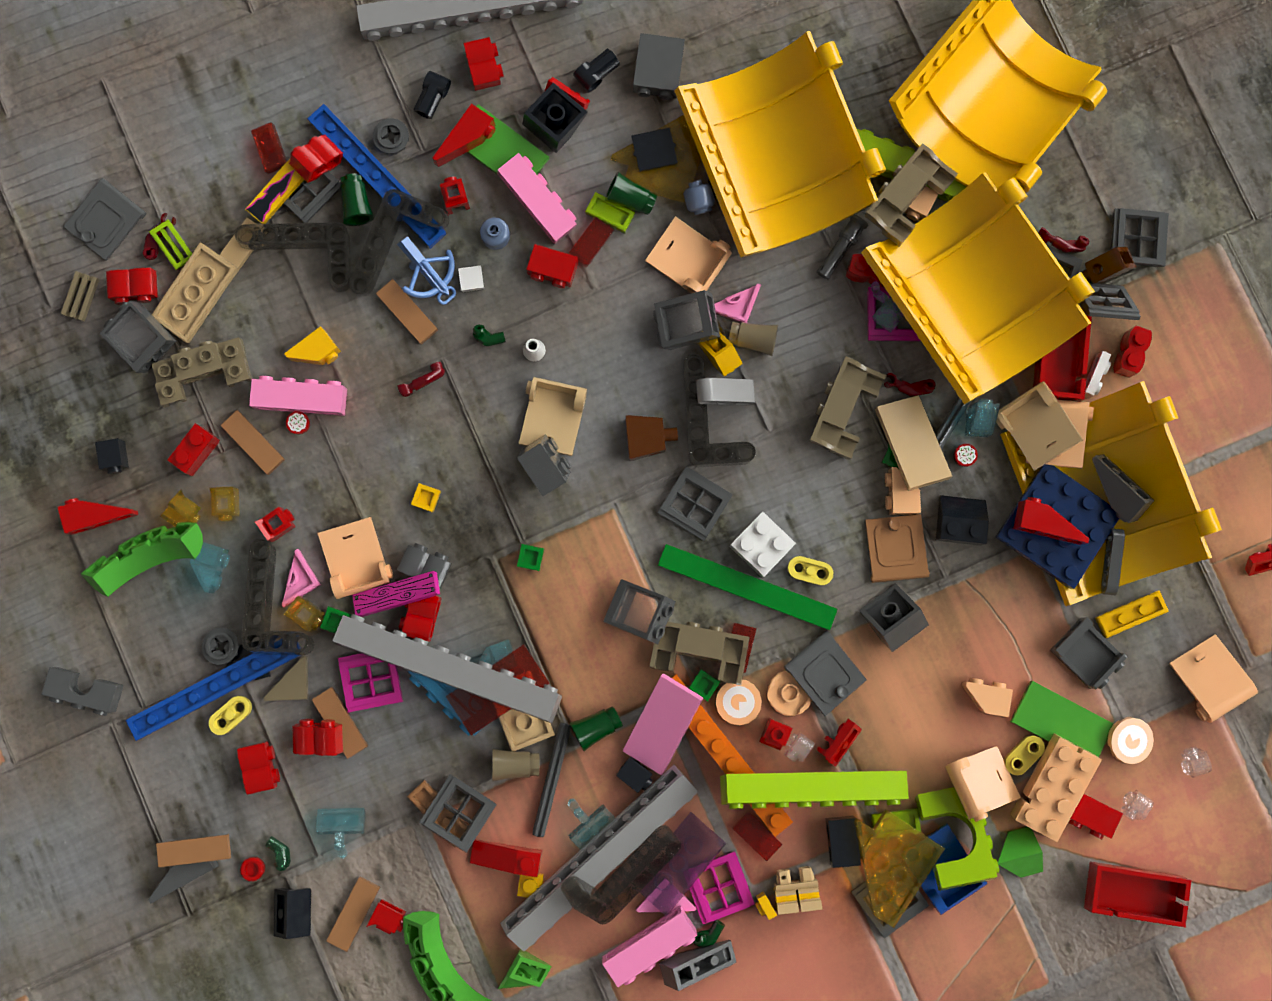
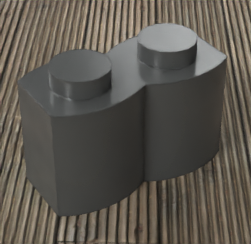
M417 543L414 544V547L408 545L397 570L412 577L435 571L437 572L439 588L441 589L452 563L447 562L449 557L436 552L435 556L426 553L428 548Z

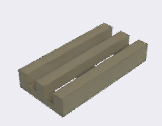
M75 271L61 314L85 322L99 279ZM88 281H90L91 283L88 288L80 314L77 315L80 303L82 302L87 283Z

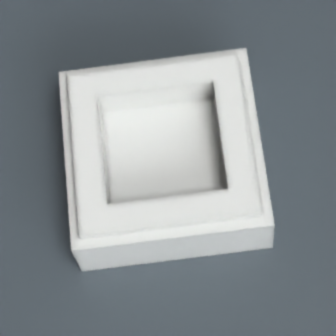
M481 265L458 269L462 292L484 289Z

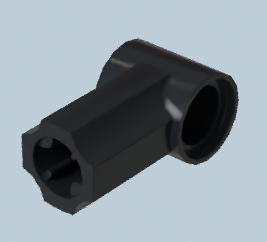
M607 48L590 63L585 62L575 70L573 76L589 93L595 90L601 84L603 78L616 69L620 62L616 55Z
M429 71L423 81V90L413 109L414 112L426 119H432L441 99L446 97L450 89L451 80L433 71Z

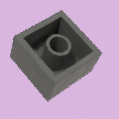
M546 434L524 447L517 457L542 496L566 483L571 473L569 470L571 466L565 457L561 458L557 452L558 446L552 438H548Z

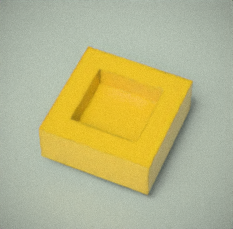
M418 483L411 505L434 512L441 491Z
M538 874V877L520 875L517 896H531L543 884L544 874Z
M764 891L757 894L756 897L759 902L755 903L761 916L766 914L769 920L776 917L777 914Z

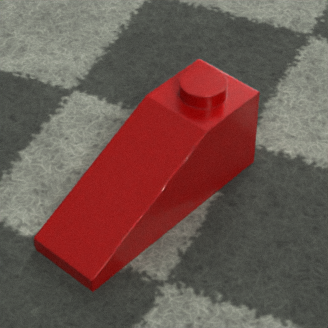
M471 103L433 156L434 164L440 167L483 144L486 138L490 139L496 130L494 118Z
M1027 497V500L1018 503L1013 529L1077 545L1089 543V538L1051 506L1041 503V499Z
M78 498L67 500L64 502L65 505L57 507L64 533L69 535H75L138 515V511L133 509L80 501Z
M474 840L470 863L508 873L538 877L542 850Z

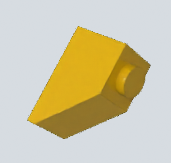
M320 326L284 354L294 362L324 365L325 363L330 364L338 358L337 354L341 351L327 332Z
M721 333L720 338L698 343L713 366L724 377L743 364L733 344Z

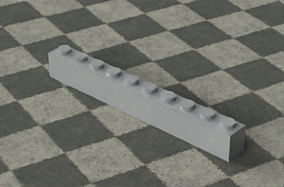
M386 0L356 5L360 31L364 40L375 41L383 36L398 37L403 33H422L425 29L431 28L441 30L450 25L465 26L469 22H488L492 18L498 17L507 19L516 14L530 15L535 11H553L558 7L564 6L573 8L582 4L583 0Z
M354 614L351 617L342 616L333 638V642L553 723L562 696L557 693L558 689L546 684L544 688L535 685L536 681L524 676L522 680L513 677V672L502 668L500 672L492 670L493 665L483 661H479L478 664L470 662L471 657L458 653L457 656L448 654L449 649L436 645L435 648L427 646V641L415 637L414 641L407 639V634L395 629L393 633L385 631L386 626L376 622H373L372 625L364 623L365 619Z
M673 765L500 923L506 936L523 952L532 946L564 914H567L576 903L586 897L599 882H602L611 871L621 865L634 850H637L647 838L656 833L659 827L672 818L683 805L691 801L693 796L698 793L697 789Z

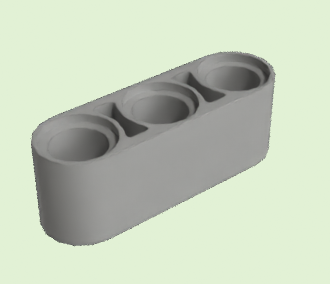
M703 378L696 380L698 404L750 405L755 403L753 380Z

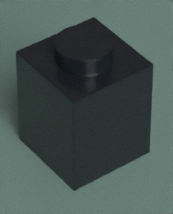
M116 438L95 442L100 470L106 471L108 474H118L122 472V469L129 468L124 440Z
M631 756L616 773L619 779L637 793L641 789L645 791L653 781L650 778L652 772Z

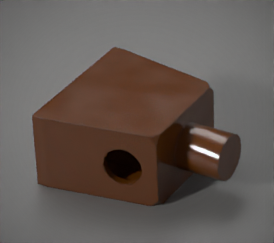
M1115 247L1086 262V269L1081 272L1089 283L1100 284L1136 268V265L1128 247Z
M626 415L630 461L664 453L666 451L665 442L678 441L677 427L664 428L663 418Z

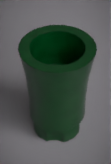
M619 172L614 176L605 197L607 202L619 204L646 215L650 214L657 199L656 194L629 180Z
M351 173L341 177L340 192L343 224L347 226H360L372 222L374 215L368 202L361 175Z
M613 706L606 709V711L603 709L588 717L569 723L583 751H586L592 745L623 726Z

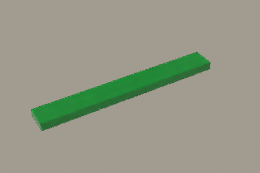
M668 544L665 545L658 566L826 630L831 629L838 610L832 606Z

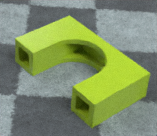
M954 787L918 794L915 801L921 821L944 816L956 817L969 827L973 837L972 849L967 857L936 864L933 867L938 890L961 887L997 878L999 865L996 858H992L990 849H993V843L990 835H986L984 828L987 825L986 818L975 822L974 818L968 819Z

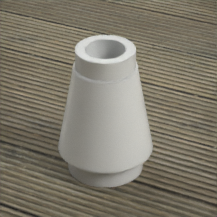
M529 339L523 347V354L530 361H539L545 355L546 349L540 340ZM535 345L537 346V348L535 350H531L530 346Z

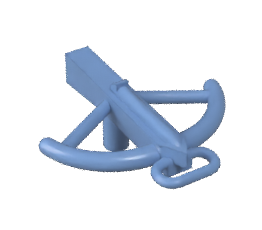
M408 236L397 244L411 260L409 268L414 270L409 288L404 286L402 288L403 292L416 298H429L438 294L437 300L442 305L447 304L456 296V290L452 286H447L453 277L455 269L451 250L446 251L447 256L424 258ZM448 260V272L443 280L429 262ZM419 271L433 289L426 292L413 291ZM451 289L453 294L445 301H442L440 297L443 294L448 296V290Z

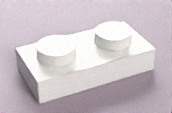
M1105 351L1096 355L1086 378V399L1100 392L1103 384L1100 380L1103 374L1106 375L1111 366V362H1109L1111 354Z

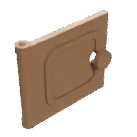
M921 514L865 520L872 583L929 577L930 572L927 564Z

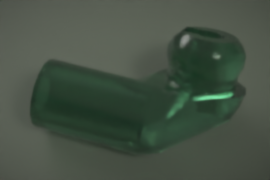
M271 836L265 846L275 852V868L279 871H284L291 862L290 849Z

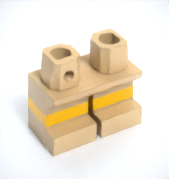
M810 866L798 868L799 880H791L789 869L777 870L774 893L778 915L797 913L799 909L801 912L822 909L818 881L814 878Z

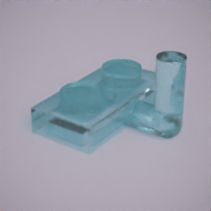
M873 282L871 283L872 295L882 302L883 305L872 316V319L891 333L904 318V315L892 300V297L881 291L880 284Z
M570 799L568 806L581 824L568 836L581 850L616 817L604 804L588 817L577 801Z
M364 808L318 809L316 833L317 835L335 834L334 848L340 858H345L347 851L344 846V835L364 834L366 811Z

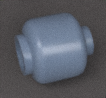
M702 180L689 183L690 188L686 189L683 193L688 211L694 212L695 215L711 211V207L716 203L711 185L703 184Z
M494 217L483 222L480 228V235L485 246L493 250L504 248L510 240V231L506 222Z

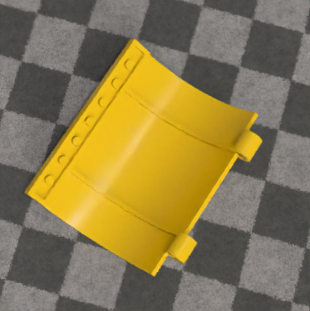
M972 0L889 99V103L902 128L917 148L922 143L929 147L943 163L958 173L955 180L967 187L982 173L986 172L997 189L1007 180L1015 177L1026 193L1042 175L1041 168L1035 163L1079 108L1093 111L1107 94V88L1100 81L1094 80L1101 72V67L1074 59L1050 45L1025 22L1011 0Z
M810 31L805 32L784 49L750 67L709 82L678 86L674 90L741 258L771 250L812 235L858 213L878 201L870 178L886 171L878 148L865 151L833 72L843 65L835 42H827L817 48Z
M986 172L982 173L943 206L914 224L916 225L914 230L900 247L890 239L870 245L861 252L964 404L978 398L1020 373L1091 324L1078 303L1095 292L1082 272L1072 278L1068 277L1023 213L1019 204L1026 200L1028 196L1015 177L1007 180L997 189Z
M1142 381L1089 402V407H1094L1092 421L1087 422L1083 468L1055 467L1110 504L1092 461L1094 456L1104 454L1155 500L1138 521L1128 523L1119 519L1114 526L1115 529H1123L1125 533L1119 586L1212 558L1204 536L1218 532L1222 528L1213 507L1201 511L1167 424V422L1179 418L1171 397L1168 396L1152 402L1145 382ZM1007 431L1000 435L1021 491L1024 493L1040 468L1034 471L1032 466L1026 463L1025 455L1011 433ZM1107 539L1075 589L1071 590L1055 579L1065 606L1102 593L1101 582Z

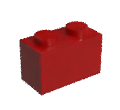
M534 244L526 270L531 279L538 282L547 280L552 282L553 286L564 289L565 286L571 287L579 261L577 256Z
M195 423L167 460L185 474L194 476L220 439Z
M1083 794L1068 823L1079 829L1082 826L1091 829L1089 834L1101 840L1104 836L1112 839L1123 813Z

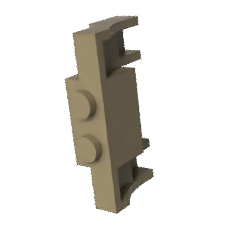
M922 143L904 167L901 164L892 174L894 179L890 184L888 182L883 184L878 191L880 194L878 201L871 205L865 217L882 229V234L900 247L916 226L905 218L903 213L926 185L942 195L955 180L958 173L943 163L929 147Z
M239 337L218 344L212 341H205L200 343L197 348H182L177 350V354L171 355V358L152 363L160 404L165 408L169 407L170 403L187 401L183 385L223 373L229 387H234L236 383L242 381H252L243 340Z
M845 356L834 382L829 381L824 394L828 395L825 403L820 402L815 414L819 417L809 442L828 449L833 454L851 460L860 438L844 430L858 396L862 392L877 398L881 385L887 375L870 369L858 361Z
M667 622L663 637L658 644L654 643L650 668L674 672L676 656H688L721 663L718 681L742 685L750 638L723 632V628L709 626V629L700 628V624L694 622H687L686 625Z

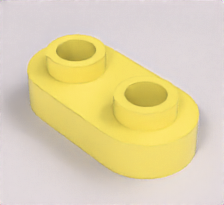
M794 557L787 566L788 573L792 578L808 583L826 585L833 578V569L829 564L810 558ZM796 564L802 565V572L795 571ZM818 570L825 572L824 578L817 576Z
M244 696L231 698L210 717V730L217 735L229 733L251 713L252 704L250 700ZM239 703L243 704L244 706L242 712H239L237 710V705ZM220 719H225V727L220 726Z
M1028 735L1005 756L1004 762L1010 774L1017 776L1024 774L1043 755L1045 745L1042 739L1037 736ZM1032 743H1035L1037 746L1034 752L1030 750ZM1015 760H1020L1021 765L1019 768L1014 767Z

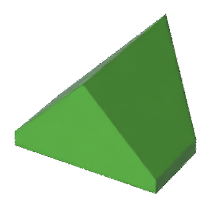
M1027 826L1007 831V837L998 861V865L1020 878L1043 872V852L1032 829Z
M519 949L498 989L533 985L541 987L552 966L529 952H523Z

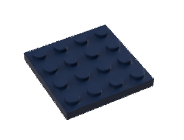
M1045 464L1040 467L995 538L1072 590L1079 583L1109 536L1111 528H1114L1119 518L1116 516V511L1106 501L1055 466ZM1027 497L1041 499V503L1051 506L1089 538V543L1077 545L1013 529L1018 503L1027 500Z

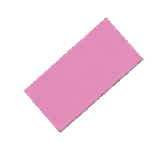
M663 673L637 721L623 752L658 774L663 775L703 697Z

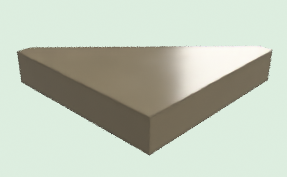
M302 656L267 693L264 701L308 699V656Z

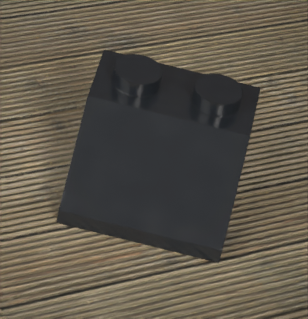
M553 82L524 113L522 125L557 153L572 137L588 111Z
M940 495L935 541L979 546L987 544L989 518L986 500Z

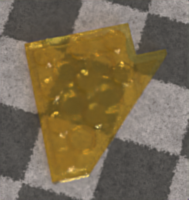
M684 115L659 128L670 127L673 143H676L675 152L678 164L639 172L636 157L633 156V143L612 154V161L629 165L626 178L650 190L651 193L684 203L686 202L683 193L686 189L690 188L689 183L695 181L701 159Z
M885 809L873 829L857 818L855 819V827L872 913L894 928L945 848Z

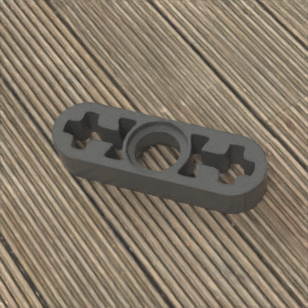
M1111 528V532L1107 537L1101 591L1104 595L1115 596L1119 589L1125 541L1123 529Z

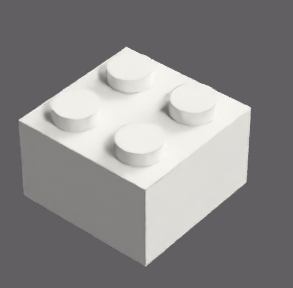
M762 511L729 547L763 578L796 543Z

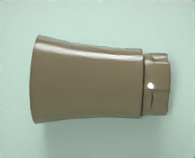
M732 322L729 341L733 345H737V347L773 356L778 325Z
M492 750V781L539 776V753L530 754V752Z

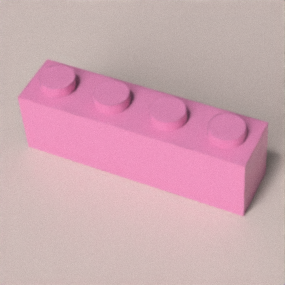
M518 153L497 170V175L550 240L556 244L576 227L575 220L577 219L569 209L565 210L560 204L562 200L555 191L552 193L546 187L548 183L540 173L536 175L532 170L533 164L526 156L522 157Z
M259 376V379H252L249 406L257 410L300 411L303 413L345 416L347 388L338 381H327V384H318V380L305 379L303 383L296 382L294 378L283 377L282 381H275L270 376Z
M680 905L602 956V964L617 987L622 984L628 985L642 971L646 973L653 969L656 965L655 963L662 958L666 960L673 956L675 950L682 945L683 947L690 945L697 936L696 928Z

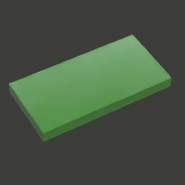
M478 104L476 107L494 118L496 130L490 139L486 138L483 144L467 153L496 175L500 167L519 153L522 157L526 156L533 164L532 170L538 175L548 162L549 156Z
M1030 681L1010 722L1048 742L1055 733L1098 757L1107 742L1109 731L1114 724L1034 681Z

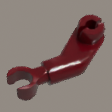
M167 213L161 215L160 224L165 222ZM175 217L172 218L171 222L173 226L176 224ZM160 231L157 232V235L161 238L163 236ZM149 232L145 237L142 253L146 259L154 260L158 256L159 245Z
M1041 227L1038 232L1045 244L1050 242L1051 246L1065 253L1083 252L1090 242L1085 236H1079L1077 240H1064L1059 236L1051 235L1044 227Z
M435 362L431 364L430 369L432 372L412 380L410 384L397 385L400 394L408 397L413 394V390L417 391L443 377L445 370L442 367V363Z
M893 373L886 374V377L892 379V383H884L886 388L894 386L898 388V391L910 397L930 394L936 387V383L932 379L908 383L904 380H898Z

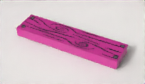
M427 572L353 594L355 615L364 617L440 595L437 572Z

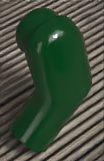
M481 324L473 328L474 338L484 346L506 343L504 332L491 334Z
M715 920L709 930L697 932L693 943L698 947L715 944L725 924Z

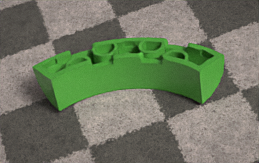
M180 522L177 523L176 527L168 529L166 526L151 529L120 544L118 551L108 558L105 556L100 557L85 569L81 575L95 590L109 597L127 581L156 565L176 559H196L203 545L202 532L197 523Z
M418 911L403 917L405 944H409L412 956L410 964L420 985L431 1001H491L470 987L452 965L442 942L438 913Z

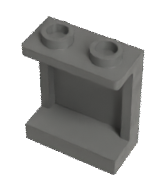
M640 33L633 83L634 93L641 97L659 96V98L664 100L677 98L674 90L679 86L685 39Z
M1081 617L1050 651L1089 689H1101L1109 682L1108 677L1113 672H1118L1125 665L1123 661L1127 656L1124 653H1120L1092 626L1094 623L1088 617Z

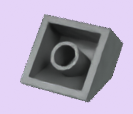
M896 583L859 610L879 639L891 652H894L929 626L921 608Z

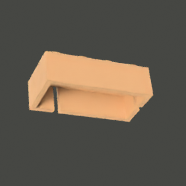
M1054 733L1022 791L1030 798L1029 803L1021 797L1016 802L1010 815L1016 821L1058 842L1102 759Z

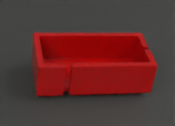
M1087 316L1090 322H1092V316ZM1091 324L1035 362L1033 388L1044 381L1058 400L1082 401L1085 399L1086 379L1080 378L1087 375Z
M1090 861L1084 909L1096 914L1115 915L1121 918L1186 928L1188 906L1176 901V897L1189 901L1192 880L1180 875Z

